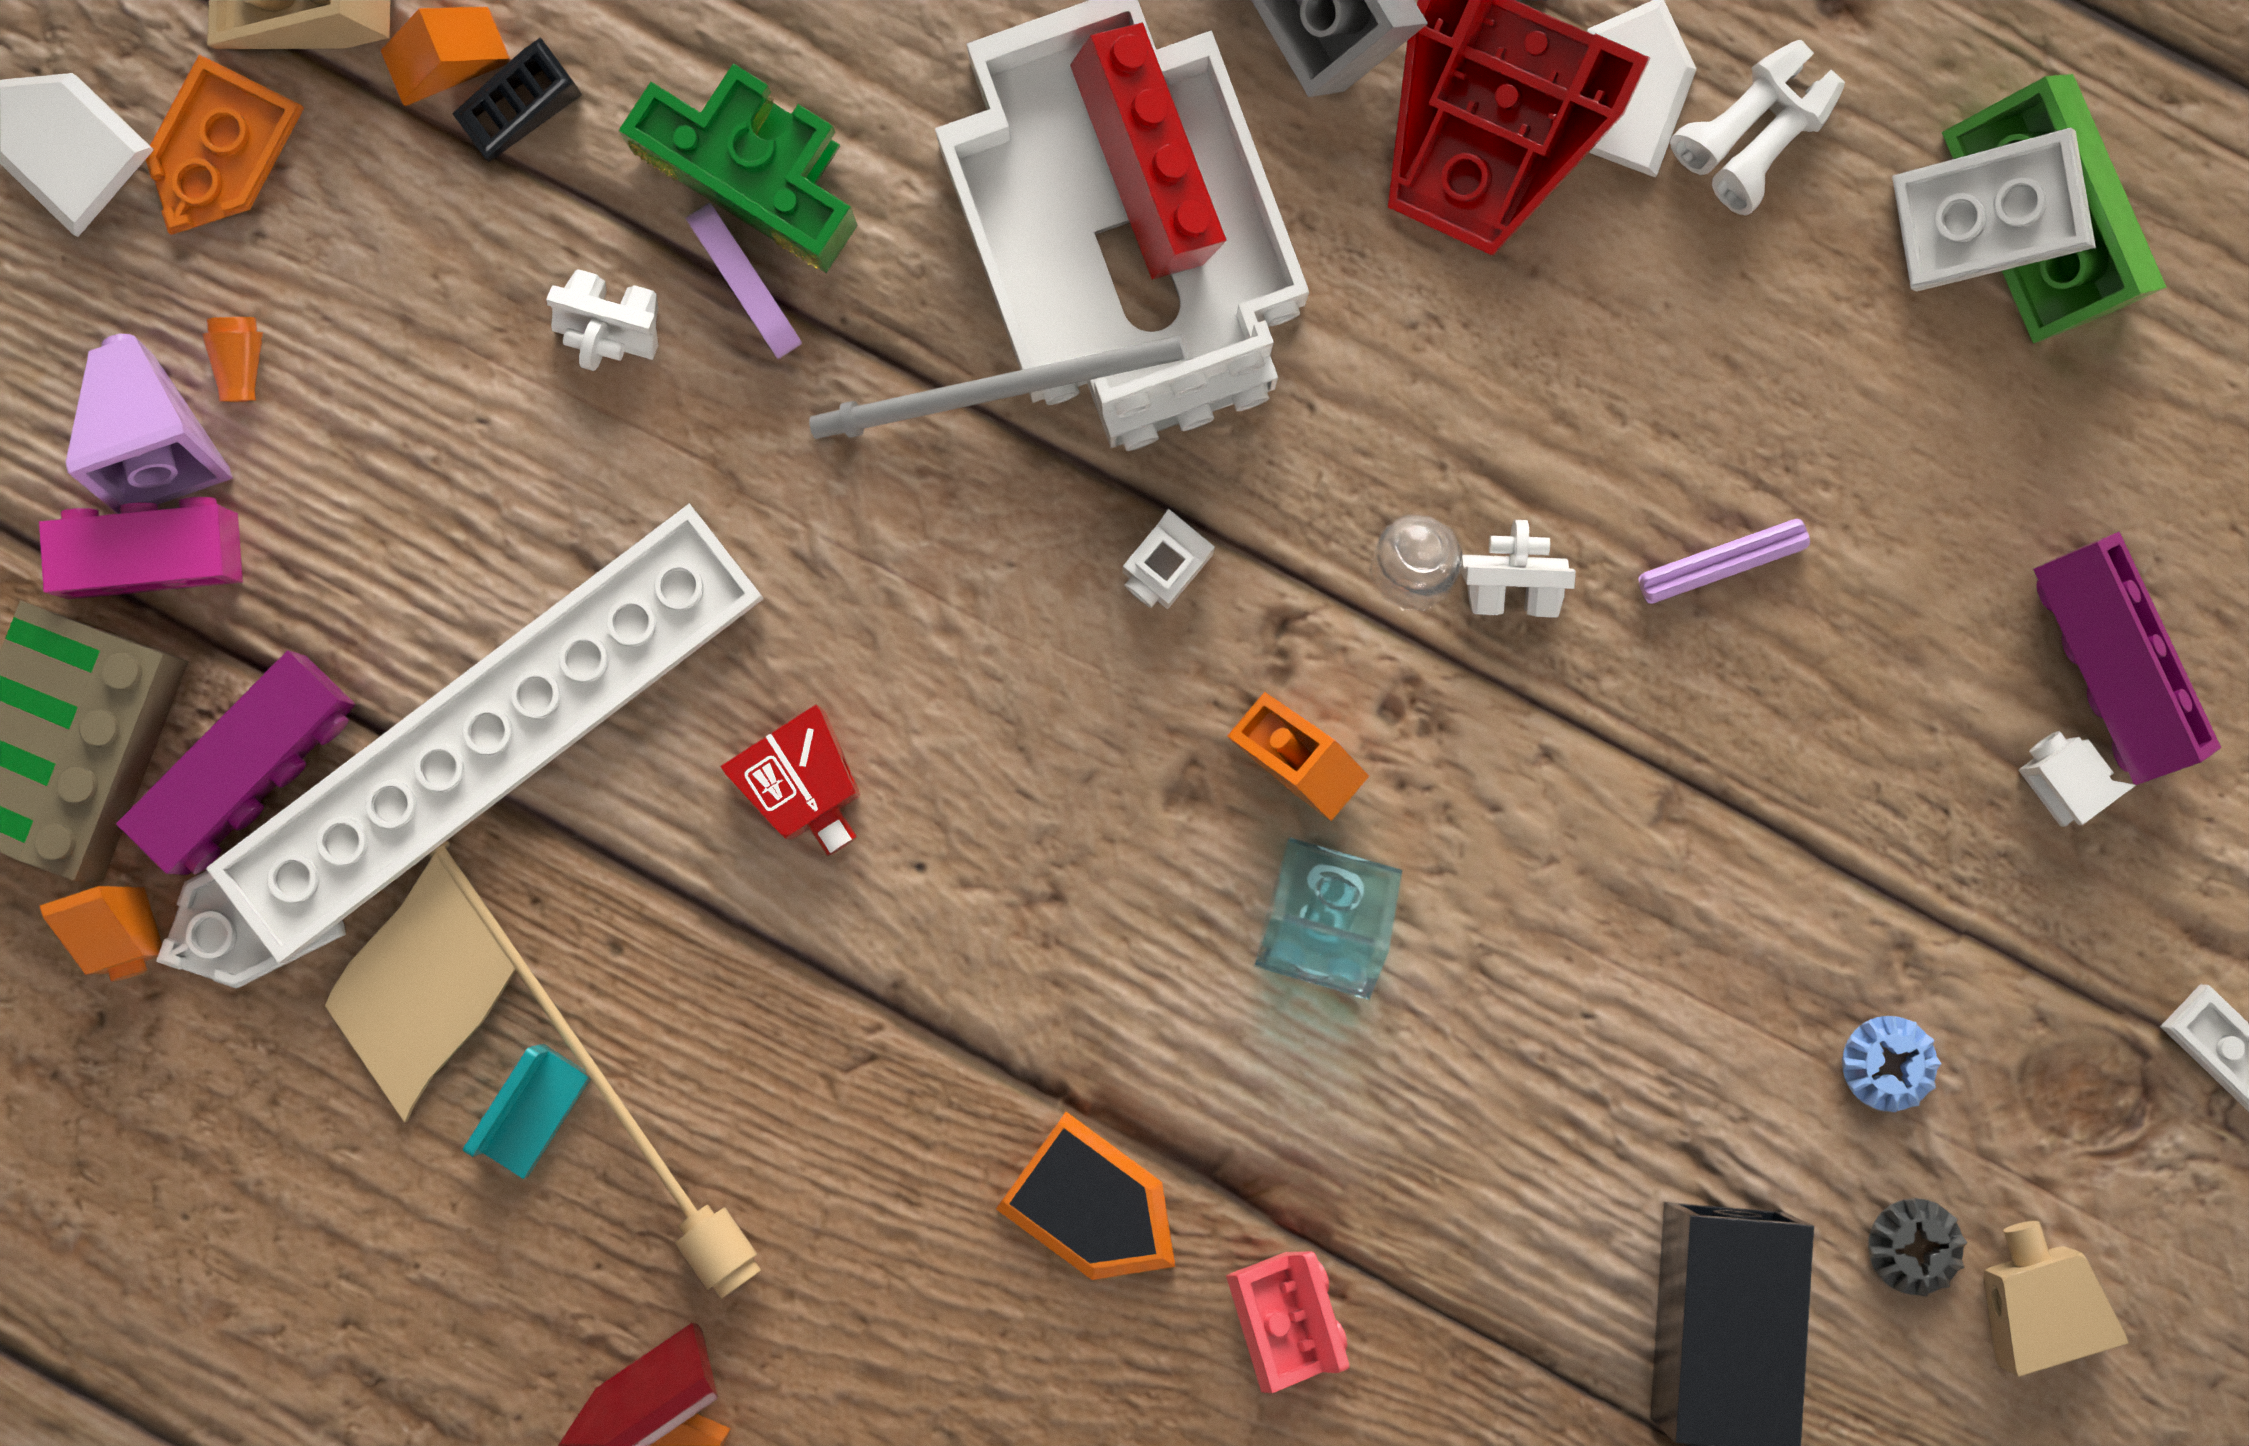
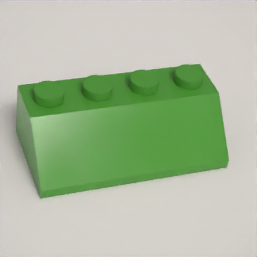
M2073 74L2045 76L1942 132L1952 158L1956 159L2067 128H2072L2076 131L2096 248L2002 271L2033 344L2113 313L2167 288Z

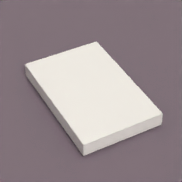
M2072 128L1892 176L1910 286L1916 292L2096 248L2076 131Z

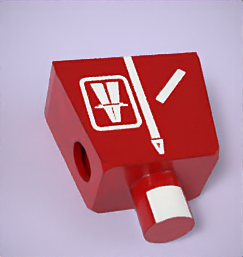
M817 704L720 766L726 776L785 839L792 840L810 829L826 855L830 856L857 838V835L840 809L858 798L860 792L825 711Z

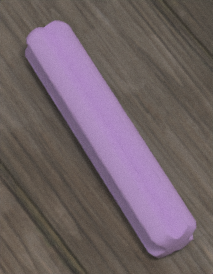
M1793 519L1644 572L1638 578L1642 595L1647 603L1653 604L1802 551L1810 545L1809 534L1801 519Z

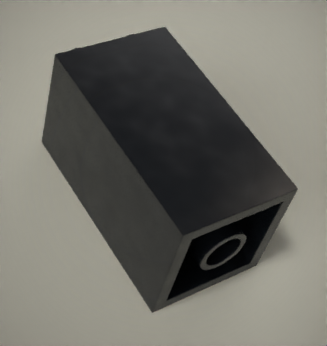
M1664 1202L1650 1419L1667 1434L1669 1439L1676 1443H1681L1680 1446H1801L1814 1225L1783 1211Z

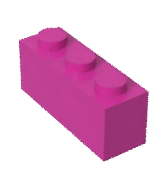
M183 498L179 500V508L158 510V505L155 503H127L120 505V514L100 516L97 509H66L61 511V519L39 521L44 593L64 599H78L243 583L238 513L218 505L216 498Z

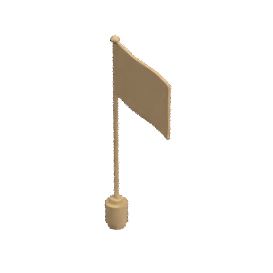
M445 841L428 854L429 857H432L401 907L348 963L331 990L325 1007L402 1120L408 1122L416 1102L430 1080L482 1025L514 973L517 972L686 1215L687 1219L678 1225L684 1236L677 1240L675 1245L705 1288L709 1290L713 1287L720 1299L724 1298L761 1271L753 1259L757 1255L756 1251L725 1207L715 1214L709 1205L697 1211L446 848L449 847L450 843Z

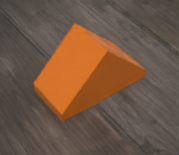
M488 7L419 8L380 50L404 106L500 68L511 61Z

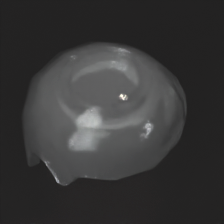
M1408 514L1395 519L1392 525H1387L1381 533L1370 567L1371 578L1383 599L1403 610H1427L1446 599L1454 588L1462 567V549L1453 530L1431 516Z

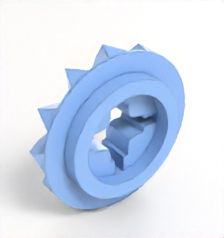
M1881 1016L1870 1019L1851 1034L1845 1045L1842 1067L1846 1083L1860 1101L1878 1110L1897 1112L1919 1106L1920 1101L1928 1092L1936 1088L1934 1081L1941 1062L1937 1058L1933 1046L1934 1039L1927 1035L1916 1022L1901 1017ZM1881 1045L1893 1054L1912 1053L1900 1065L1903 1081H1899L1891 1074L1872 1077V1075L1879 1072V1067L1885 1063V1058L1882 1054L1884 1050Z

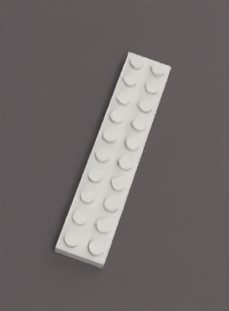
M689 503L219 857L206 869L278 963H286L764 598Z

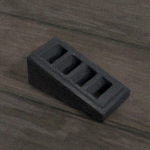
M540 37L518 53L452 114L485 159L490 162L582 96V93ZM541 70L544 71L552 82L544 91L533 77ZM522 84L526 86L535 98L527 106H525L514 91ZM504 97L517 113L510 122L507 121L495 105ZM484 111L488 113L500 129L492 138L476 118Z

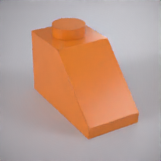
M1266 692L1261 695L1227 735L1235 745L1295 796L1330 821L1335 818L1369 777L1335 739Z
M97 886L40 905L44 920L85 975L109 974L111 982L127 979L148 971L145 961L157 958L162 942L145 887Z

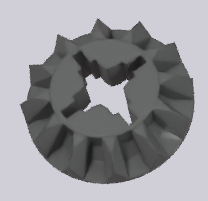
M1910 1198L1891 1204L1877 1217L1869 1234L1868 1251L1874 1270L1887 1285L1901 1293L1927 1297L1929 1293L1942 1288H1949L1950 1281L1957 1271L1965 1268L1962 1258L1964 1246L1968 1242L1962 1236L1957 1224L1958 1219L1939 1204L1925 1199ZM1917 1229L1920 1231L1923 1239L1940 1244V1247H1933L1932 1251L1924 1253V1263H1921V1266L1918 1265L1916 1257L1896 1252L1895 1250L1905 1248V1245L1914 1243V1233L1917 1232Z

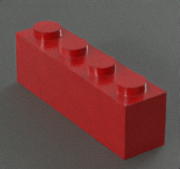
M1142 22L1090 35L1071 62L1070 67L1151 279L1203 266L1227 239L1145 26Z

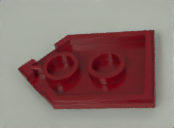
M693 1322L596 1387L558 1446H650L716 1401L718 1398L703 1331L700 1326Z

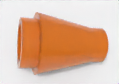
M208 318V333H202V337L217 384L219 402L256 401L255 387L263 332H257L256 318Z

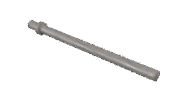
M1179 335L864 405H858L856 401L845 402L840 405V410L810 416V430L815 439L845 433L849 438L862 435L864 429L1184 360L1187 359L1186 344L1183 336Z

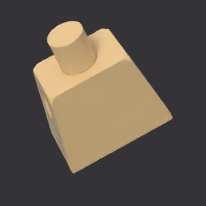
M2039 1221L2022 1222L2011 1225L2003 1230L2012 1261L1989 1267L1984 1271L1983 1275L1994 1354L1998 1367L2020 1377L2128 1344L2126 1334L2088 1260L2082 1252L2065 1246L2048 1249Z

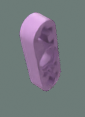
M709 202L687 216L685 219L776 358L779 359L800 346L802 342L712 204Z

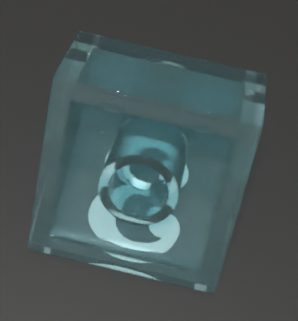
M1289 837L1264 921L1254 967L1370 1000L1389 952L1402 870Z

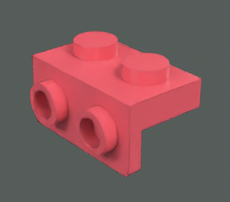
M1284 1252L1226 1275L1261 1392L1275 1393L1322 1372L1340 1373L1349 1369L1350 1366L1345 1352L1347 1349V1338L1341 1324L1335 1319L1328 1296L1329 1279L1322 1264L1317 1260L1314 1252Z

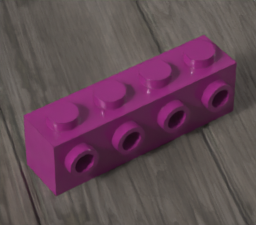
M2120 531L2059 556L2033 569L2038 579L2036 588L2039 598L2048 610L2053 611L2063 632L2061 637L2063 649L2070 661L2078 664L2088 686L2087 699L2090 707L2098 717L2103 718L2113 739L2112 751L2119 767L2129 773L2134 785L2201 763L2221 749V745Z
M287 650L152 786L116 825L166 874L189 875L191 872L193 874L200 873L220 855L222 849L218 844L233 829L236 831L244 829L260 815L264 809L261 801L276 786L282 788L298 777L306 766L303 758L318 743L325 745L344 730L349 721L345 716L356 704L307 656Z

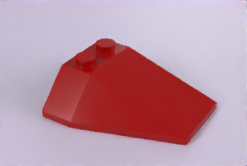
M1418 0L1417 6L1428 24L1407 40L1388 208L1494 256L1625 114L1651 58L1596 33L1593 35L1516 0Z

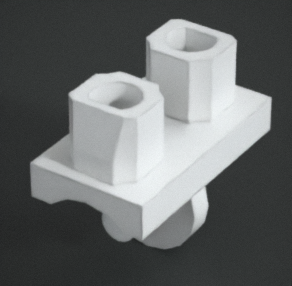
M579 269L574 272L564 288L552 285L546 299L547 305L552 307V331L564 334L563 345L580 349L579 364L581 368L592 371L596 370L603 356L621 361L624 352L653 360L658 348L656 330L658 303L657 294L654 291L634 285L627 287L621 304L603 300L607 292L605 281L596 274Z
M1514 520L1510 536H1490L1489 553L1509 554V556L1461 555L1460 573L1467 584L1469 604L1474 614H1504L1506 586L1526 587L1524 610L1527 615L1558 617L1565 588L1574 589L1576 571L1569 569L1567 559L1528 557V555H1549L1550 538L1529 537V524L1527 520Z

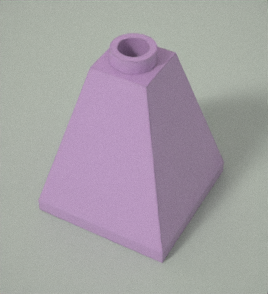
M130 334L112 335L102 341L101 347L89 351L66 458L68 474L117 514H120V505L145 502L158 505L233 479L229 466L156 357L135 336Z

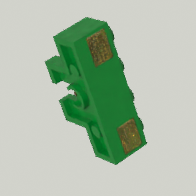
M734 63L701 112L651 81L618 130L633 154L639 156L641 160H646L647 164H652L660 172H665L666 176H671L672 180L677 179L774 240L777 245H782L783 249H788L789 253L795 254V257H801L802 261H807L808 265L814 266V269H820L827 273L858 226L851 206L816 185L841 147L839 143L832 140L835 134L833 125L799 104L792 114L774 103V98L769 97L771 91L766 83Z

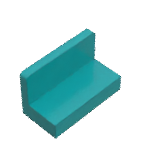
M545 1044L528 1047L462 1151L471 1157L485 1154L522 1179L529 1177L591 1078L583 1068Z

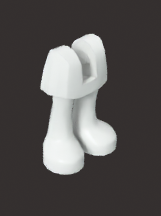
M1802 40L1794 41L1754 65L1752 67V86L1723 114L1710 122L1688 123L1671 137V149L1680 163L1691 172L1704 175L1711 172L1740 137L1768 109L1776 115L1774 120L1748 146L1733 157L1712 180V188L1718 199L1731 211L1740 215H1749L1761 203L1765 192V173L1775 158L1801 131L1819 132L1829 118L1843 91L1845 81L1832 70L1821 80L1814 82L1805 91L1807 94L1802 99L1785 84L1790 78L1793 80L1803 68V64L1814 54Z

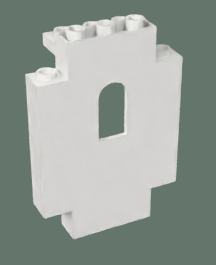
M1088 0L967 43L969 62L987 110L937 127L935 132L940 151L1020 370L1179 335L1183 336L1187 349V359L1031 392L1029 394L1032 403L1045 399L1047 405L1067 401L1080 393L1079 386L1088 384L1110 447L1113 448L1124 444L1126 451H1130L1157 441L1159 439L1157 432L1177 424L1180 425L1181 431L1191 430L1211 422L1214 419L1213 411L1233 404L1236 411H1243L1268 401L1270 398L1267 392L1275 390L1278 375L1270 356L1274 342L1268 326L1285 323L1300 315L1299 307L1305 306L1309 289L1212 30L1156 50L1138 0ZM1142 22L1227 239L1203 266L1171 274L1179 296L1180 310L1171 325L1155 332L1140 330L1133 326L1126 318L1095 236L1096 234L1130 223L1070 67L1071 62L1090 35Z

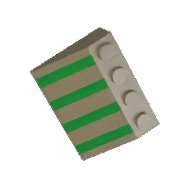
M20 600L0 650L1 853L73 881L103 882L122 834V830L116 823L132 808L189 661Z

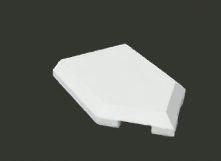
M1664 0L1650 1L1587 30V32L1593 35L1596 33L1651 58L1625 114L1589 153L1652 177H1656L1696 72V67Z
M73 73L0 80V164L73 235L79 237L154 149Z
M207 870L184 882L176 904L179 908L169 936L162 943L156 962L213 979L215 982L233 988H240L346 935L343 920H341L289 961L278 963Z

